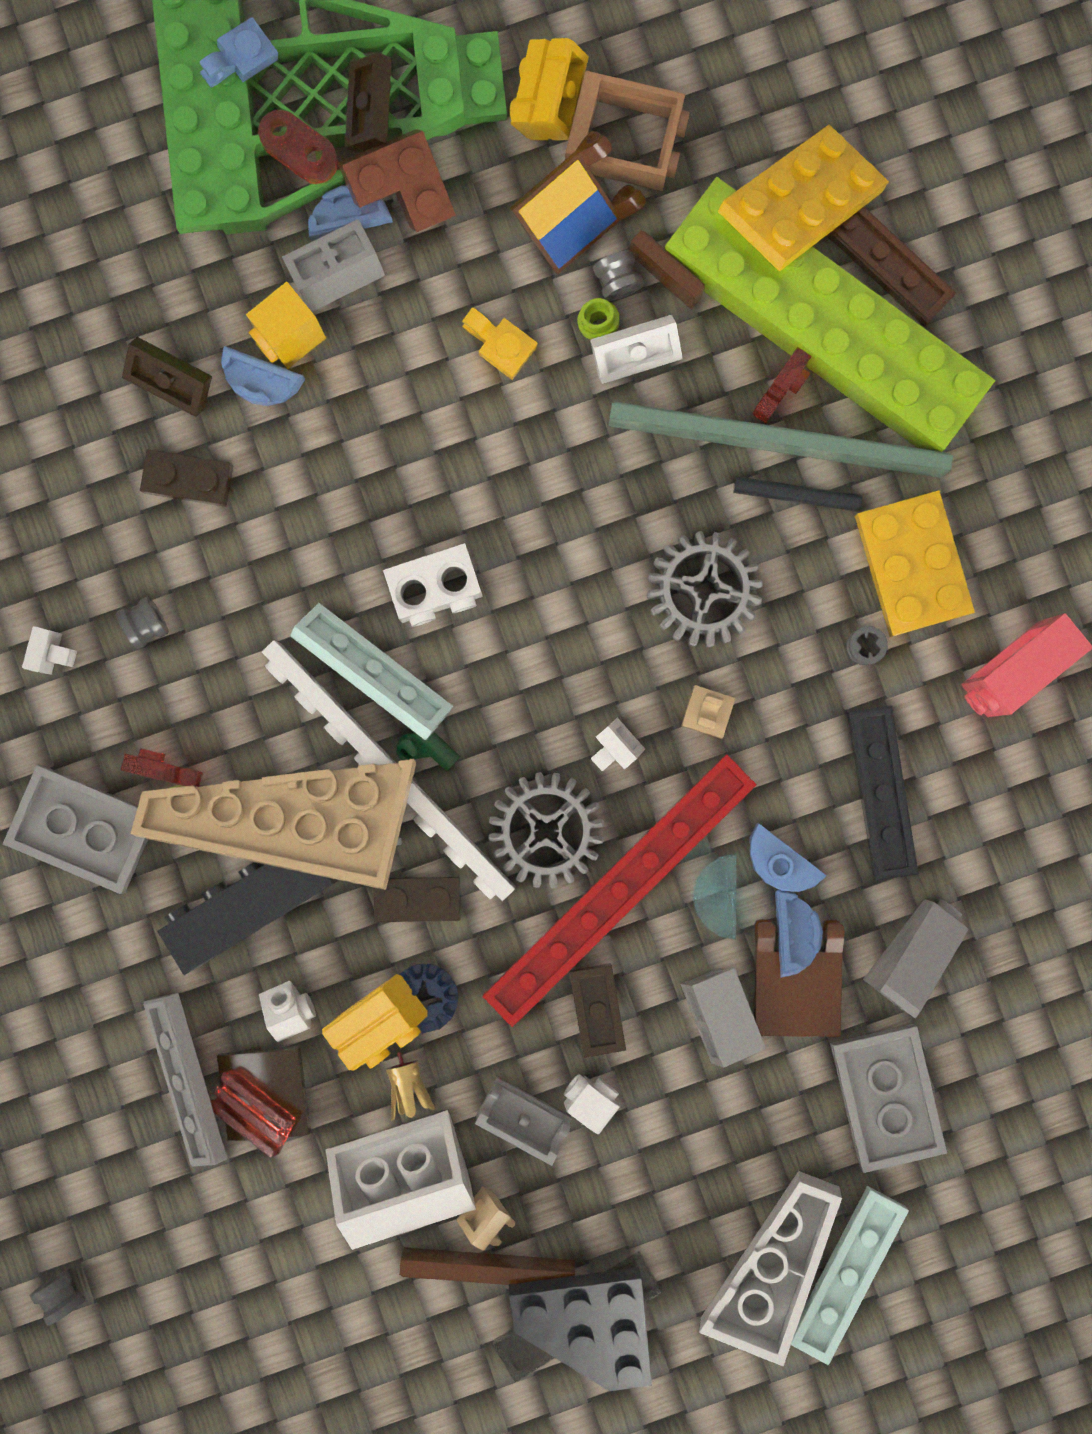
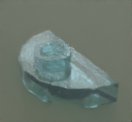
M736 853L718 856L707 864L695 879L692 894L695 912L705 927L720 937L736 940Z

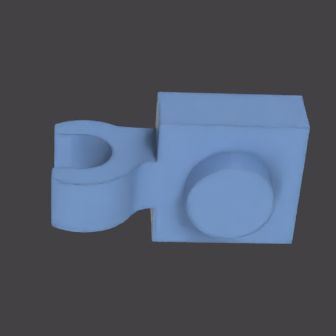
M251 17L217 39V47L220 52H213L200 61V65L203 68L200 74L210 88L218 85L234 72L244 82L278 60V51L254 18Z

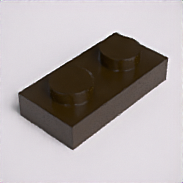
M380 52L350 62L345 148L357 153L387 144L392 58Z
M136 337L128 344L122 374L123 379L195 417L204 410L212 380L211 375L139 337Z
M147 449L140 491L149 495L227 507L234 466L229 462Z
M460 877L389 878L386 890L373 887L374 922L460 921Z
M612 964L570 970L584 1058L626 1051Z

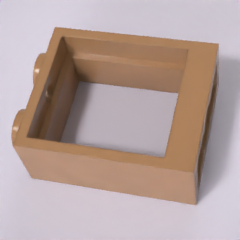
M585 70L565 159L576 151L584 137L591 132L598 102L669 118L657 168L609 156L588 166L595 176L663 191L666 177L675 178L680 152L673 151L676 136L684 138L690 112L682 110L685 94Z

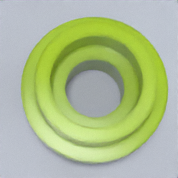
M594 298L582 306L577 322L582 335L591 340L616 332L620 325V316L617 308L611 302L602 298ZM597 319L606 320L605 322L598 325L593 324V322Z

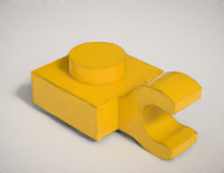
M473 307L462 320L464 323L462 327L484 343L479 350V356L511 380L514 379L538 346L535 340L507 319L503 318L499 325L495 327L482 313Z

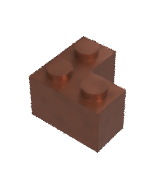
M412 130L387 141L385 145L368 149L338 162L354 204L359 208L396 193L408 225L415 232L456 216L422 130Z

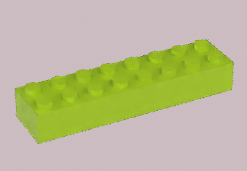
M716 177L667 242L665 250L705 284L704 292L909 443L920 449L944 451L996 380L813 246L779 272L718 213L722 202L736 192V190Z

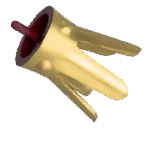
M398 1052L399 1064L386 1069L391 1083V1121L396 1116V1102L400 1115L406 1113L410 1118L415 1115L416 1108L413 1089L422 1107L435 1110L434 1104L421 1080L419 1061L404 1063L402 1053Z

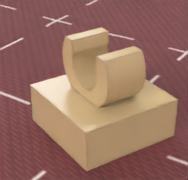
M694 685L681 726L723 739L735 698Z
M482 1186L474 1196L476 1210L460 1214L456 1221L470 1243L484 1251L489 1244L499 1246L502 1241L497 1235L505 1224L513 1228L515 1221L495 1193Z

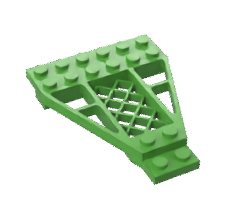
M152 0L176 229L180 234L221 229L225 235L267 230L268 224L323 196L326 192L345 184L346 182L340 169L326 175L324 149L345 147V114L347 113L348 95L337 108L322 96L334 81L348 90L349 80L341 72L353 58L359 60L367 57L363 53L383 51L382 54L390 58L396 53L410 65L398 81L391 76L389 106L400 94L415 107L406 118L397 119L389 112L387 141L415 129L422 130L426 140H429L432 137L446 136L465 125L506 121L507 109L498 31L456 36L455 28L353 0H291L299 3L302 31L297 37L270 40L278 51V60L244 82L234 72L221 83L210 88L200 74V71L203 70L200 61L213 52H220L217 47V39L245 22L243 1ZM313 6L386 27L314 35L310 30L308 8ZM414 48L415 57L405 49ZM341 56L333 67L321 59ZM299 61L291 71L280 64L281 62ZM311 63H314L326 73L314 90L299 79ZM270 67L285 78L272 95L257 84ZM416 73L420 98L406 88V85ZM293 85L308 96L295 113L280 102ZM252 90L266 100L256 114L254 113ZM316 103L331 114L321 128H313L303 120ZM276 108L290 120L280 132L271 133L261 124ZM297 126H299L302 130L295 129L297 128ZM315 150L318 180L265 207L259 156Z

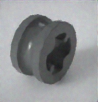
M864 626L853 631L846 641V651L849 658L859 665H870L880 661L888 649V641L885 634L873 626ZM860 635L862 639L867 638L868 635L874 638L872 646L876 649V653L873 656L871 652L865 654V657L859 654L861 645L856 641Z

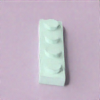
M320 603L294 626L290 635L294 640L424 740H427L453 708V705Z
M869 1186L866 1187L804 1306L791 1343L792 1346L829 1365L909 1212L906 1206Z

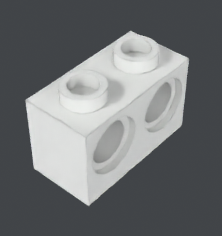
M465 543L383 570L399 620L402 623L410 621L412 627L435 620L434 613L447 608H451L452 613L471 609L477 606L475 599L483 597ZM454 570L462 571L467 576L465 587L457 592L448 591L444 588L443 584L445 576ZM415 583L423 585L426 589L425 599L418 605L406 604L403 599L405 589Z

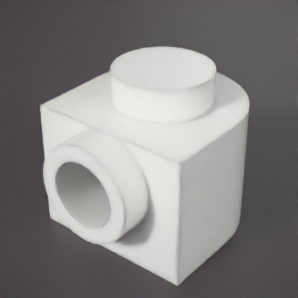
M291 981L259 994L266 1028L277 1042L311 1028V1018L316 1017L313 1003L307 993L300 995Z
M578 1074L564 1092V1096L567 1097L564 1105L570 1115L591 1131L600 1134L620 1108V1105L615 1101L619 1093L601 1078H598L594 1083L586 1076L583 1077Z

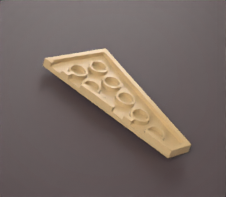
M410 759L392 764L360 765L358 768L309 771L268 776L258 780L242 782L234 780L200 787L192 785L142 791L130 834L136 837L386 890L416 761Z

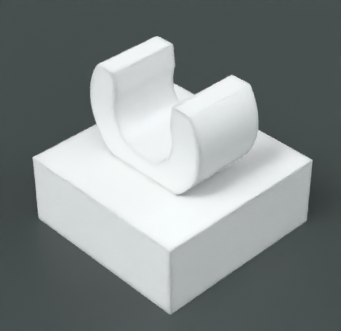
M33 626L22 668L52 675L55 663L73 667L77 651L59 646L62 637L61 633Z
M617 717L596 736L604 747L591 759L601 771L606 769L615 760L623 769H626L644 752L645 748Z

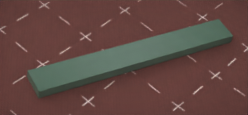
M615 401L611 406L608 425L609 427L939 478L951 471L953 461L951 453Z

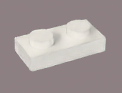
M672 315L590 340L597 373L602 384L683 359L677 325Z

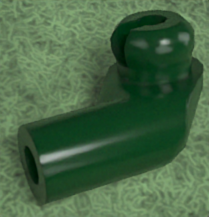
M415 732L407 733L400 737L395 746L396 755L400 760L431 757L446 772L461 757L435 732L427 740H424Z

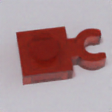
M797 347L756 406L752 415L766 424L789 390L796 395L811 374L804 368L812 356Z
M140 748L138 755L124 754L120 769L121 771L181 786L194 785L195 787H200L203 772L166 763L164 762L166 754Z

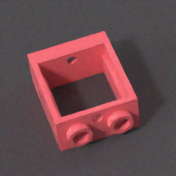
M1066 613L1038 621L961 684L967 692L964 696L965 700L979 715L985 714L987 717L1011 715L1092 649V645Z

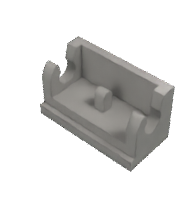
M359 219L282 256L305 304L312 312L385 276L378 256Z
M730 967L725 970L719 968L681 983L682 990L712 1064L724 1068L766 1049L735 968Z
M497 1076L477 1113L475 1124L552 1166L558 1156V1149L563 1138H567L572 1117Z

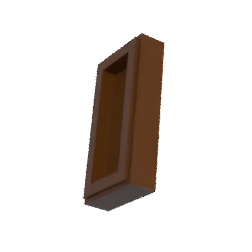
M640 230L631 240L630 251L633 252L635 260L692 310L701 300L705 284L650 235Z

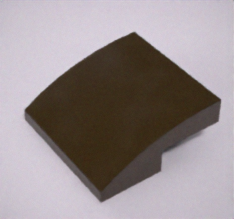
M300 1045L262 1051L261 1048L217 1055L227 1141L277 1139L310 1134L311 1126Z

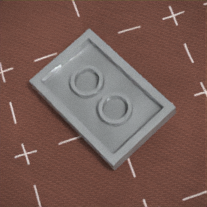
M36 765L3 845L116 893L124 894L148 839L130 834L138 805L43 765Z
M915 1024L830 1043L859 1168L863 1173L947 1154L921 1040Z

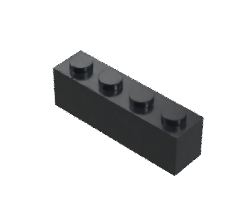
M253 862L238 872L242 878L238 882L227 887L223 881L201 894L205 902L191 910L188 904H185L165 916L164 918L168 925L157 932L182 974L186 975L338 882V880Z

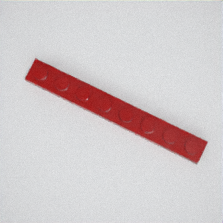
M725 754L482 997L513 1027L757 784Z

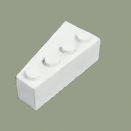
M797 1172L701 1316L699 1333L784 1366L842 1200L839 1186L803 1172Z

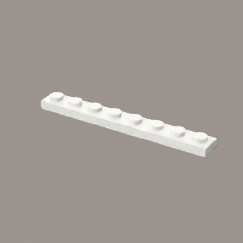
M273 640L262 651L270 660L265 665L267 670L280 683L283 684L288 679L299 690L294 696L296 700L312 715L318 710L329 721L324 726L326 731L339 744L343 745L348 741L359 752L354 757L359 765L396 763L281 643ZM412 779L407 803L418 813L413 819L415 823L429 837L437 833L448 844L443 850L445 854L459 868L467 864L478 875L473 882L489 899L497 895L503 901L515 890L516 886Z

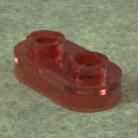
M285 110L271 111L262 118L258 134L268 154L309 183L321 184L334 176L338 167V158L334 146L328 139ZM278 126L287 128L286 133L282 136L273 135V130ZM313 151H318L322 154L321 158L316 162L307 160L308 155Z

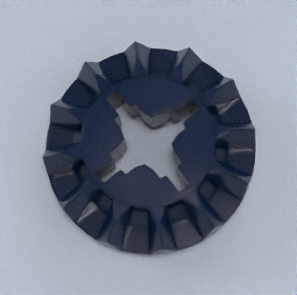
M416 964L399 974L411 988L412 995L419 993L424 980L426 981L428 994L435 996V998H442V1000L429 1003L427 1007L428 1016L417 1026L422 1034L440 1030L452 1019L458 1005V991L454 980L445 970L432 964Z

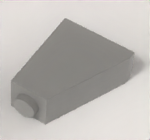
M924 899L863 980L900 1009L916 1018L969 930L958 921L962 914L943 899L938 904Z

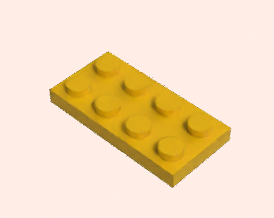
M827 125L727 197L722 202L718 213L780 272L880 195L889 181L831 125Z

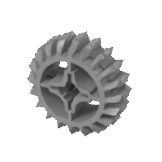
M702 531L695 534V546H691L689 539L685 535L681 536L678 539L681 552H678L674 546L668 544L664 548V552L671 561L668 562L663 558L657 557L653 564L663 574L650 573L647 579L652 584L660 585V589H652L647 592V599L661 600V604L651 609V614L656 616L665 611L668 616L661 622L660 628L665 630L672 622L675 623L678 628L673 634V639L678 641L684 632L688 631L690 632L689 646L693 647L698 643L699 634L704 635L706 647L714 646V633H718L720 640L724 644L731 641L728 627H731L735 633L742 634L745 631V627L739 618L741 617L746 621L752 622L756 617V614L746 606H759L762 602L761 597L750 594V590H757L763 586L762 580H749L748 575L755 573L759 569L758 565L754 563L744 567L742 561L749 556L750 552L744 549L735 556L731 551L736 546L737 541L733 538L726 543L724 548L720 547L721 536L717 532L713 533L710 545L705 544V536ZM705 556L699 575L694 577L683 576L682 578L672 576L675 568L685 560ZM718 560L727 565L737 581L738 590L732 589V586L726 585L719 580L717 575ZM709 570L707 581L712 583L710 587H714L715 593L710 594L706 598L700 610L702 599L697 596L699 592L695 593L693 586H699ZM670 589L677 590V593L686 595L692 603L691 620L677 610L672 601ZM727 601L736 603L734 610L726 619L717 623L704 624L710 604L715 602L726 603Z
M540 772L535 774L536 787L530 788L527 779L522 777L519 779V784L523 789L521 794L518 795L511 787L505 789L506 795L513 800L510 805L500 800L495 802L494 806L504 811L505 814L503 818L497 816L490 817L489 823L502 826L501 832L489 834V841L503 840L504 846L496 849L493 854L495 858L502 857L507 853L509 854L511 859L503 866L505 872L512 870L516 864L522 868L517 875V881L523 882L527 873L531 872L535 874L533 887L539 888L541 876L549 875L550 887L557 888L558 880L556 874L563 872L565 880L570 884L574 882L573 874L569 870L570 868L576 866L581 873L585 874L588 872L586 864L581 861L584 855L592 860H597L598 853L589 849L588 846L590 842L603 844L604 838L600 835L591 834V828L604 826V820L598 818L590 820L589 814L596 812L600 807L597 802L591 803L586 807L583 805L582 801L590 794L587 788H584L575 796L571 793L576 785L575 779L570 778L565 789L558 787L560 781L559 773H553L551 785H544V777ZM540 794H553L566 799L567 802L552 814H542L527 799ZM516 809L525 816L531 826L530 836L518 849L513 844L510 829ZM577 810L582 821V837L579 846L574 850L562 836V827ZM530 813H533L539 820L542 819L545 823L550 822L552 819L555 820L560 814H564L557 822L559 828L554 829V831L558 832L557 839L562 843V847L554 840L551 841L548 837L538 840L532 846L529 845L536 838L534 832L539 831V829L534 828L536 821L530 816ZM549 846L560 853L566 860L554 865H539L530 862L526 858L538 848Z

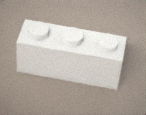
M448 1110L326 1149L336 1225L352 1250L476 1210L468 1170Z

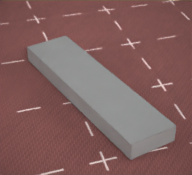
M179 993L159 996L144 1001L143 1005L192 1167L216 1165L227 1160Z

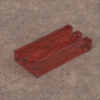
M234 1069L224 1072L221 1077L223 1084L217 1086L214 1092L217 1097L210 1101L213 1112L269 1158L279 1155L296 1118ZM232 1090H235L238 1094H240L242 1097H244V1098H245L247 1101H249L252 1105L249 1106L247 1103H245L243 1100H241L238 1096H236V1095L232 1092ZM264 1114L278 1124L280 1129L264 1118Z

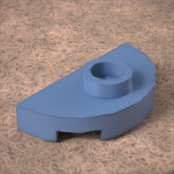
M339 186L326 192L322 196V200L315 206L313 214L308 219L309 238L311 241L317 240L359 219L364 229L392 223L393 221L382 199L359 208L354 204L348 187Z
M224 346L221 364L226 380L238 396L251 404L270 406L283 403L295 395L305 381V377L301 374Z
M756 824L750 836L749 855L754 871L765 883L781 891L800 892L815 887L827 876L762 825Z
M776 890L775 904L781 977L798 974L812 963L821 948L823 930L816 911H813L806 902L799 899L798 895L792 892Z

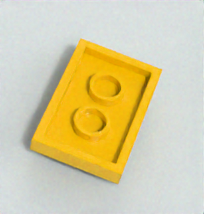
M939 490L855 515L890 637L975 613Z

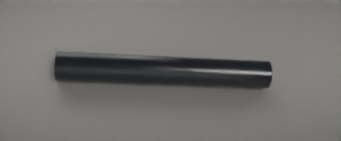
M738 476L735 477L733 493L856 512L860 511L862 504V495Z

